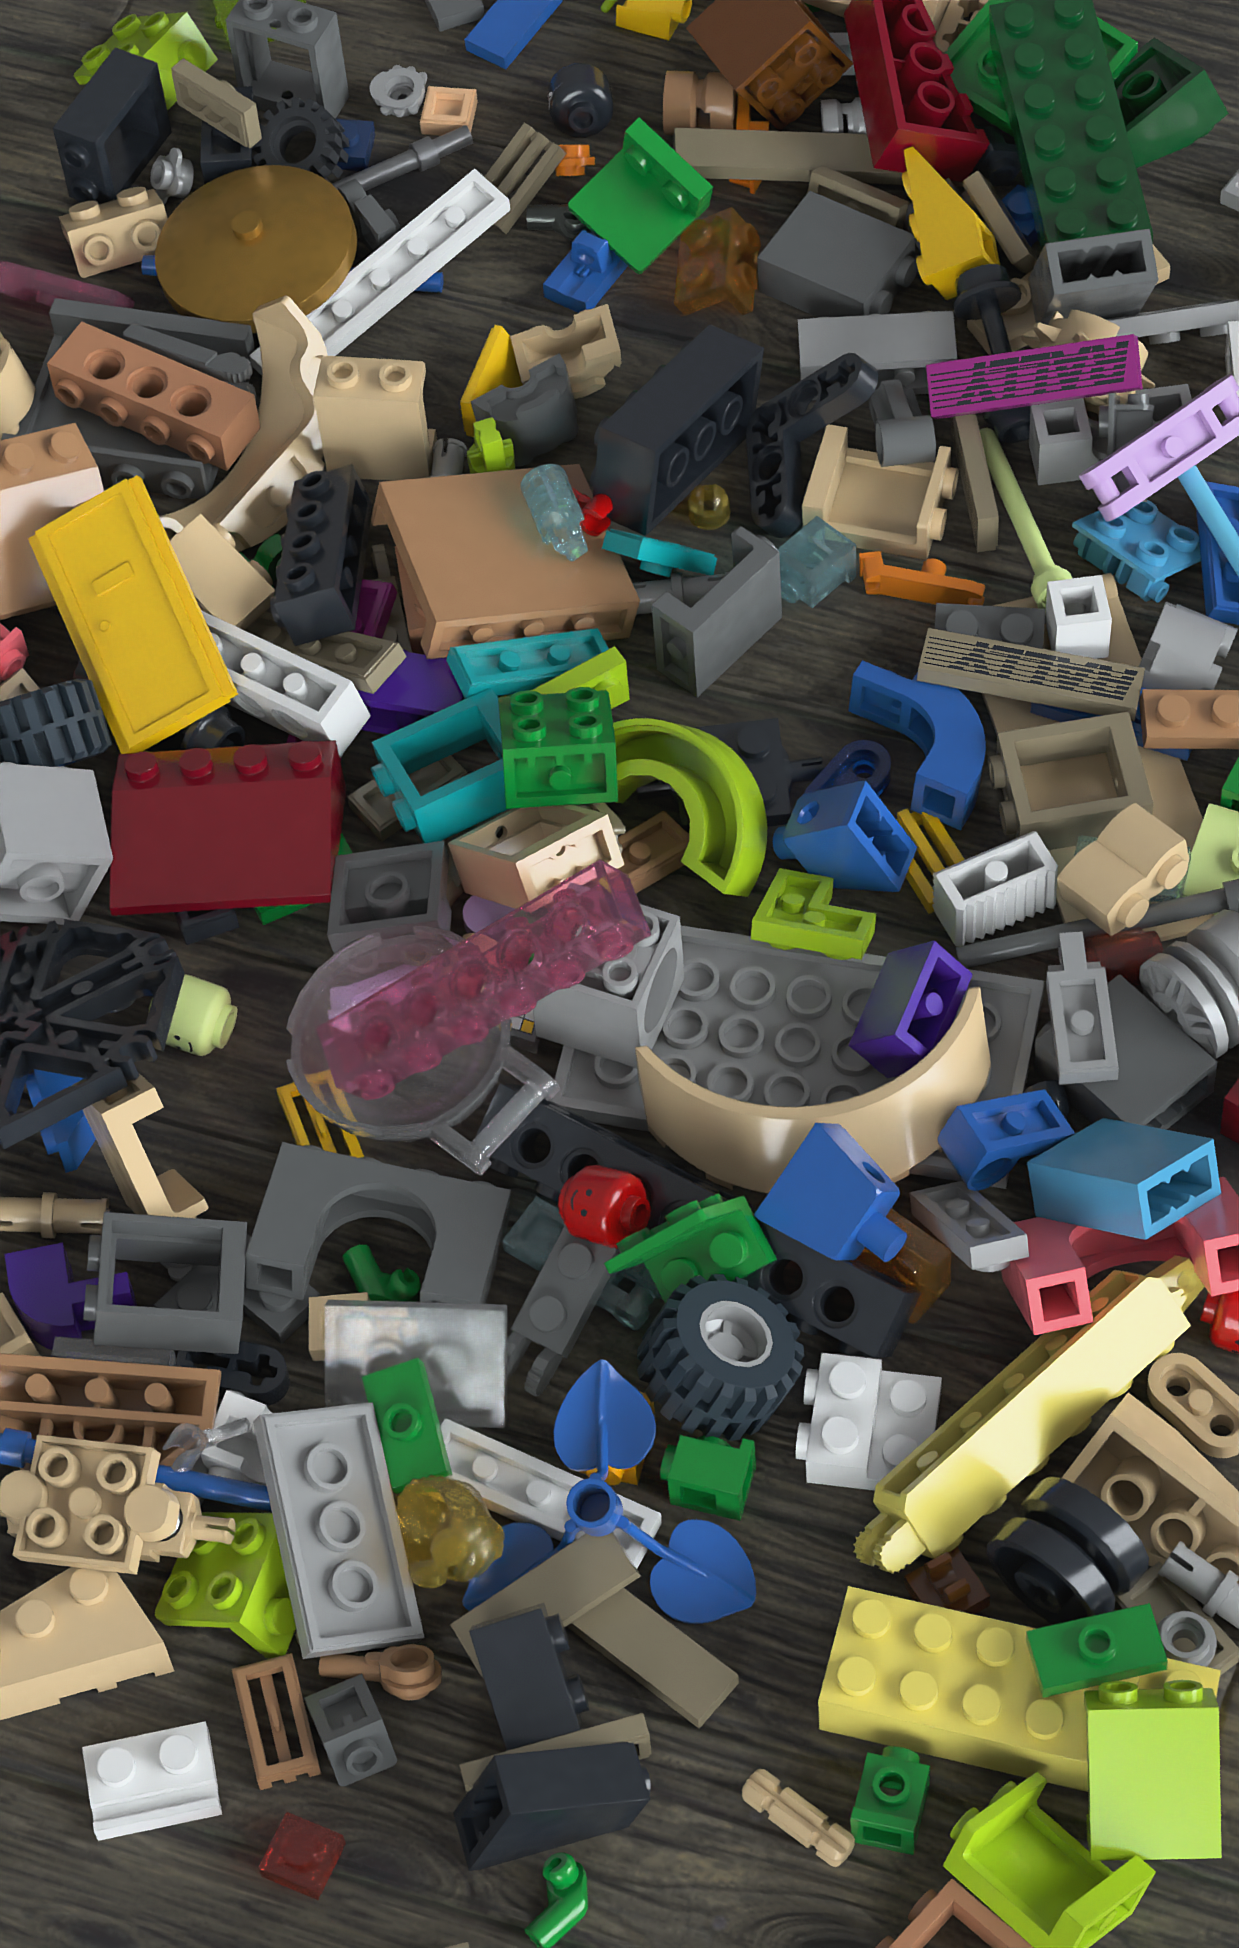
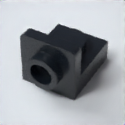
M974 125L976 130H984L990 145L969 176L979 171L993 186H1010L1021 170L1016 145L1006 144L998 127Z

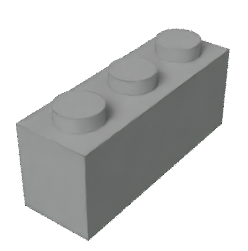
M923 311L919 313L798 319L800 381L838 357L847 353H856L877 369L878 383L875 391L880 387L882 381L900 379L902 385L913 389L915 395L929 394L926 365L957 360L953 311Z

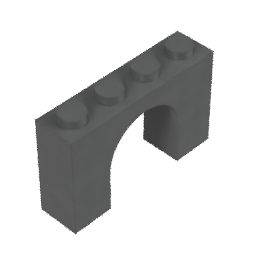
M282 1142L246 1252V1288L304 1300L320 1247L335 1229L347 1222L360 1218H390L416 1230L426 1240L432 1251L420 1291L419 1325L477 1337L508 1226L511 1190L496 1187L485 1181L471 1182L439 1175L427 1169L414 1170L385 1164L370 1157L357 1158L328 1152L313 1145L300 1146Z

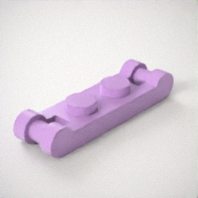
M1232 374L1217 380L1189 402L1079 475L1086 490L1093 489L1101 502L1098 509L1106 522L1112 521L1126 513L1239 435V397L1236 393L1239 390V386ZM1216 405L1220 407L1226 417L1222 424H1220L1212 410ZM1119 471L1123 472L1130 484V487L1121 493L1111 478Z

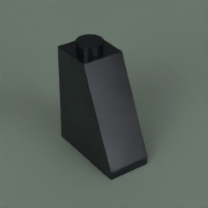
M634 1742L494 1755L473 1784V1788L468 1791L453 1812L468 1870H481L628 1828L650 1801V1777L646 1767L639 1762Z

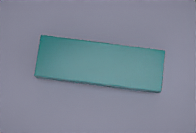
M594 628L450 647L446 661L464 698L467 699L488 688H492L497 696L514 694L519 691H531L607 651L609 648L599 629Z

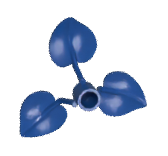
M601 1359L589 1367L571 1387L555 1421L554 1444L557 1454L564 1465L574 1471H588L597 1467V1472L592 1473L589 1478L576 1483L567 1496V1511L571 1519L564 1525L565 1532L559 1546L554 1549L553 1541L549 1534L541 1527L531 1523L515 1522L497 1529L483 1543L476 1556L471 1579L462 1603L468 1611H471L571 1544L576 1534L581 1530L588 1535L600 1537L608 1535L616 1528H619L647 1549L662 1557L654 1566L650 1575L651 1592L657 1605L666 1615L683 1623H709L750 1608L756 1600V1580L751 1563L742 1547L729 1532L717 1524L705 1520H685L679 1523L673 1530L668 1548L623 1516V1506L620 1498L604 1482L608 1477V1466L615 1469H629L640 1463L653 1446L656 1436V1423L652 1409L644 1396L625 1380L609 1362Z

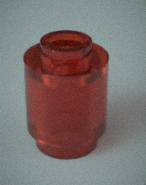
M1140 927L1121 930L1112 936L1108 933L1088 936L1084 940L1086 961H1100L1101 967H1105L1107 984L1120 974L1133 986L1141 985L1139 979L1140 966L1157 953H1163L1162 943L1155 930L1144 932Z

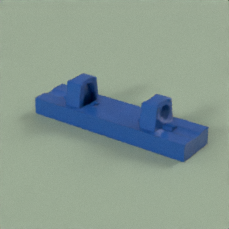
M582 230L573 240L570 252L543 283L544 298L578 313L593 309L628 265L609 248L606 239L598 238L592 231L587 233L586 230Z

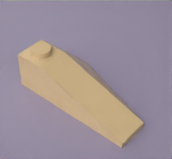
M1127 1393L1069 1467L1062 1479L1087 1489L1118 1513L1142 1541L1149 1556V1566H1154L1159 1561L1164 1564L1176 1545L1181 1541L1188 1549L1225 1575L1230 1570L1239 1576V1491L1175 1428L1130 1393Z

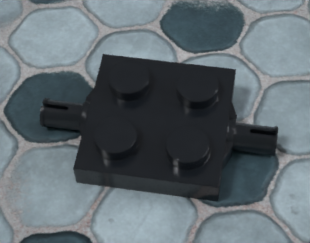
M778 718L693 727L718 738L735 751L744 761L761 792L766 811L767 827L788 824L791 817L789 796L792 782L824 780L822 756L789 761V756L781 743ZM655 780L637 788L638 800L671 796L672 802L679 812L680 826L689 833L690 819L685 804L670 784L662 780Z

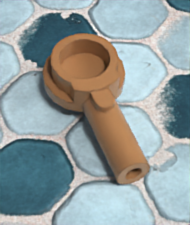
M416 1644L399 1647L390 1646L383 1652H368L365 1656L347 1654L321 1656L319 1660V1675L321 1677L348 1680L362 1674L366 1681L380 1682L385 1691L402 1700L421 1699L427 1696L430 1691L436 1689L442 1680V1668L439 1662L434 1659L432 1650Z

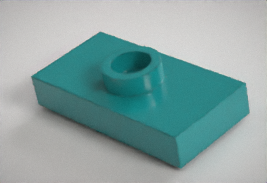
M615 529L606 530L602 549L641 560L639 568L641 570L671 577L673 567L705 575H713L718 559L714 557L715 554Z

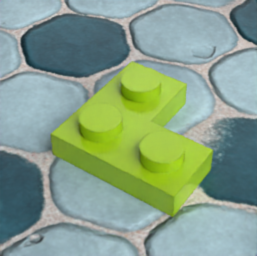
M779 868L752 919L751 940L767 942L772 947L782 950L800 948L821 952L827 957L837 960L851 958L862 960L875 932L876 913L829 905L833 894L834 878Z

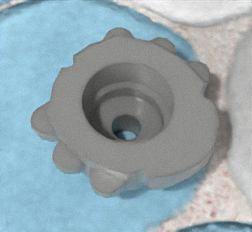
M395 65L388 72L383 71L372 79L370 83L372 99L378 106H381V113L385 116L406 117L418 113L425 97L427 74L425 72H416L413 66L402 68L400 65Z

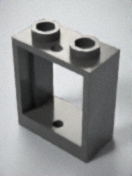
M238 0L225 20L238 87L252 86L253 102L256 103L258 110L266 112L269 109L276 115L279 113L276 103L284 100L292 107L291 99H283L286 96H292V98L300 97L305 103L307 98L316 101L336 119L350 97L337 13L296 0ZM267 38L308 49L312 72L272 61Z
M104 1212L102 1236L90 1235L87 1271H99L98 1285L86 1284L83 1320L95 1321L94 1345L238 1354L243 1321L247 1222ZM115 1259L218 1266L216 1312L112 1305Z

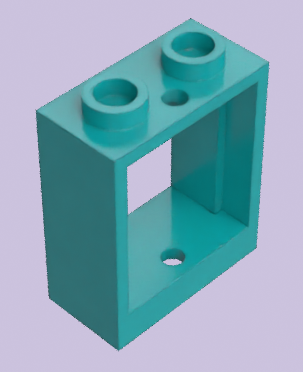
M488 688L372 742L379 763L371 767L374 779L384 797L393 794L396 800L392 801V806L404 831L407 832L414 828L422 843L442 841L508 810L505 803L498 697L492 688ZM484 739L487 740L498 757V761L420 796L408 774Z

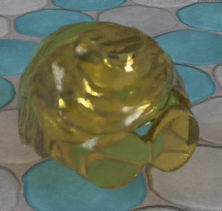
M430 1475L428 1478L412 1479L404 1487L402 1493L398 1495V1505L395 1511H397L408 1560V1572L416 1585L424 1588H437L445 1584L447 1579L468 1582L472 1578L479 1577L488 1569L493 1561L502 1556L503 1541L505 1539L504 1531L491 1517L480 1492L470 1483L440 1475Z

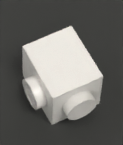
M1102 575L1047 582L1045 622L1052 651L1094 659L1109 656L1112 618Z

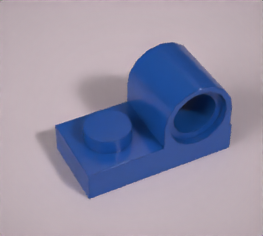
M1043 1089L957 1106L941 1130L937 1140L966 1187L971 1191H979L1003 1179L1021 1157L1041 1154L1073 1136L1075 1132L1047 1091Z

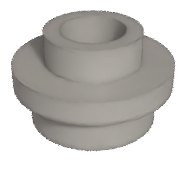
M1180 1611L1166 1616L1159 1622L1157 1628L1167 1658L1204 1667L1210 1664L1215 1655L1217 1639L1214 1629L1206 1619L1190 1611ZM1179 1638H1187L1195 1644L1196 1648L1191 1652H1181L1174 1647L1173 1642Z

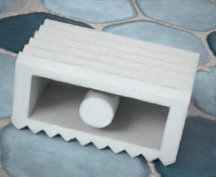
M1032 831L933 873L934 892L932 893L934 898L932 899L934 904L932 906L955 946H964L965 942L973 943L976 937L983 939L985 933L993 935L995 929L1004 930L1005 925L1014 926L1016 920L1024 922L1025 916L1033 918L1035 912L1044 913L1046 907L1054 909L1056 904L1058 865L1038 833Z

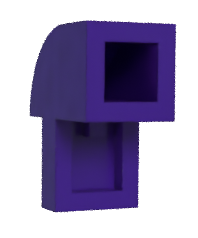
M63 1243L4 1254L10 1293L22 1325L30 1337L40 1345L53 1351L63 1353L84 1352L81 1331L95 1330V1321L83 1320L86 1284L98 1285V1278L74 1282L73 1271ZM127 1272L114 1274L112 1305L137 1306Z

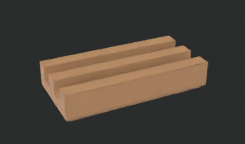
M292 1653L232 1669L260 1790L271 1788L272 1782L282 1779L285 1784L297 1781L296 1776L308 1773L309 1777L321 1774ZM282 1671L284 1672L303 1752V1757L296 1759L291 1757L272 1674ZM260 1678L279 1763L270 1766L267 1765L248 1680Z

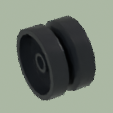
M1050 1476L1040 1481L1021 1503L1022 1518L1014 1517L1006 1521L987 1544L989 1561L996 1574L1008 1589L1029 1609L1052 1625L1113 1612L1115 1608L1114 1595L1121 1596L1128 1593L1148 1570L1149 1556L1140 1538L1129 1524L1107 1503L1073 1482Z

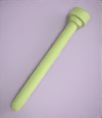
M990 428L980 429V435L988 470L1035 573L1031 585L1033 598L1037 607L1045 609L1046 612L1047 582L1073 578L1067 570L1054 564L996 433Z

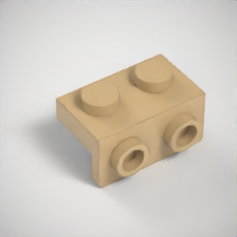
M145 187L126 189L117 194V200L98 205L97 201H86L69 208V214L59 216L63 234L71 247L78 273L82 278L142 261L143 255H155L159 235L168 219L164 204L154 189L146 191Z

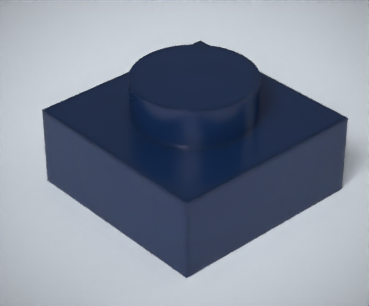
M336 119L345 130L343 134L349 140V147L342 148L349 155L347 163L338 161L337 166L342 170L351 171L367 169L375 139L374 122Z

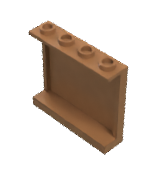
M579 464L379 482L371 522L373 526L388 524L426 618L421 646L427 659L445 658L448 656L450 647L594 628L599 629L604 640L630 637L640 599L620 554L602 549L606 530L599 536H591L585 533L577 522V514L580 510L576 508V505L552 489L554 481L560 478L580 493L586 494L592 499V491Z

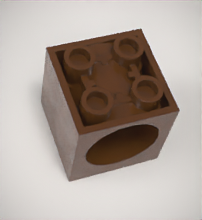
M715 0L686 27L731 86L779 131H782L789 123L798 119L815 99L827 88L836 84L841 76L853 65L850 58L802 0Z

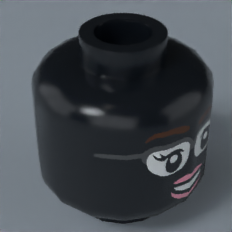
M574 63L561 68L553 75L548 85L549 112L554 125L563 134L574 138H587L598 134L607 127L613 116V98L607 76L598 67L587 63Z

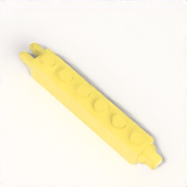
M1175 1255L1146 1275L1119 1270L1112 1271L1089 1292L1093 1323L1041 1335L876 1484L873 1502L880 1511V1514L865 1527L864 1532H859V1537H855L856 1543L853 1544L855 1546L853 1552L857 1554L856 1558L860 1559L861 1563L873 1567L874 1565L880 1566L879 1569L893 1574L894 1571L899 1573L900 1569H905L906 1564L910 1565L920 1555L934 1559L945 1552L955 1549L961 1543L963 1534L982 1516L988 1515L1001 1507L1009 1491L1025 1477L1040 1471L1047 1464L1049 1455L1067 1438L1084 1431L1091 1423V1416L1110 1399L1124 1394L1132 1386L1133 1378L1149 1363L1158 1360L1173 1349L1175 1340L1191 1326L1183 1314L1184 1311L1205 1287L1194 1272V1264L1190 1259Z

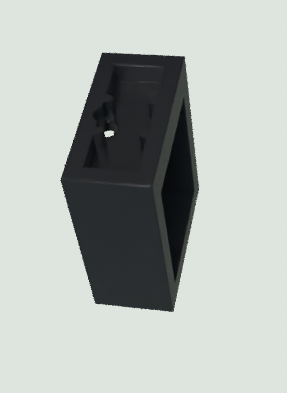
M114 48L54 125L53 132L69 197L79 203L97 201L98 205L117 200V194L132 186L172 133L157 62Z

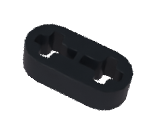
M240 1341L238 1354L180 1350L177 1354L178 1367L195 1368L194 1363L202 1364L206 1356L214 1357L216 1366H207L206 1369H216L222 1373L218 1399L223 1400L226 1390H233L244 1394V1397L270 1406L279 1402L289 1389L290 1377L284 1357L276 1349L268 1346ZM263 1367H269L273 1378L266 1377L261 1385H253L251 1375H259Z

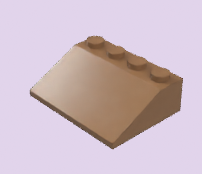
M76 423L0 441V620L56 606V602L28 538L35 535L36 530L71 511L77 504L88 501L104 491L98 466Z

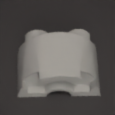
M1165 602L1139 667L1145 668L1142 688L1214 690L1223 668L1214 664V659L1216 655L1224 659L1226 658L1238 629L1179 604L1173 605Z

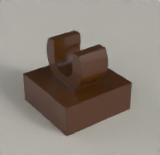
M958 1547L937 1556L925 1563L924 1566L904 1576V1586L916 1602L969 1614H976L990 1606L989 1593Z

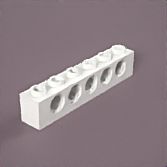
M201 610L238 692V695L231 698V701L227 704L303 741L336 740L339 757L341 758L371 716L353 682Z

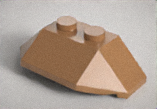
M0 1353V1433H3L5 1428L31 1432V1439L35 1440L37 1435L152 1447L161 1453L159 1464L177 1467L214 1430L222 1373L216 1369ZM26 1463L25 1467L20 1469L30 1471L31 1464Z

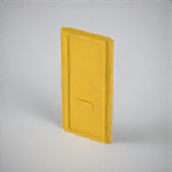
M136 475L129 480H122L36 530L35 535L28 538L89 680L93 682L100 706L121 754L143 752L229 703L231 698L238 695L141 477Z

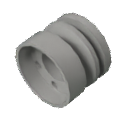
M1225 909L1188 933L1187 942L1175 941L1164 949L1163 953H1157L1140 966L1139 976L1144 996L1214 1059L1227 1052L1228 1048L1231 1049L1239 1044V913Z

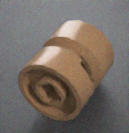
M667 71L663 93L664 135L673 136L674 128L736 130L738 92L721 72H709L704 79H699L695 71Z

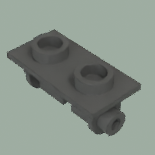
M1109 393V405H1100L1099 435L1100 437H1108L1107 457L1153 426L1155 405H1149V394H1128V404H1120V396L1115 393ZM1122 471L1111 477L1120 492L1130 487Z

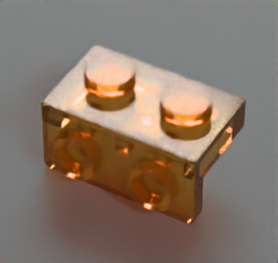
M733 207L703 219L695 220L680 235L674 305L685 316L727 299L742 315L753 312L754 294L758 286L756 277L757 257L761 248V242L755 227L750 223H746Z

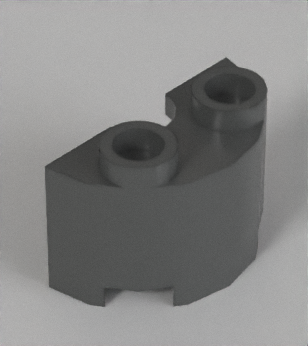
M560 353L529 369L530 379L523 386L508 388L500 385L471 401L476 422L493 417L496 423V430L500 432L502 439L510 438L512 440L516 467L529 464L534 457L554 450L561 443L572 440L578 434V410L567 367Z

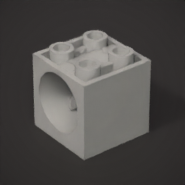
M2 762L0 763V921L48 924L49 921L55 920L60 925H64V919L79 921L113 861L94 771L72 769L64 766L46 767Z
M572 883L528 974L536 1036L637 1068L635 1047L647 1045L652 1050L685 979L680 916Z

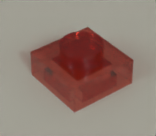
M286 1812L258 1869L261 1877L319 1900L346 1843L342 1834Z

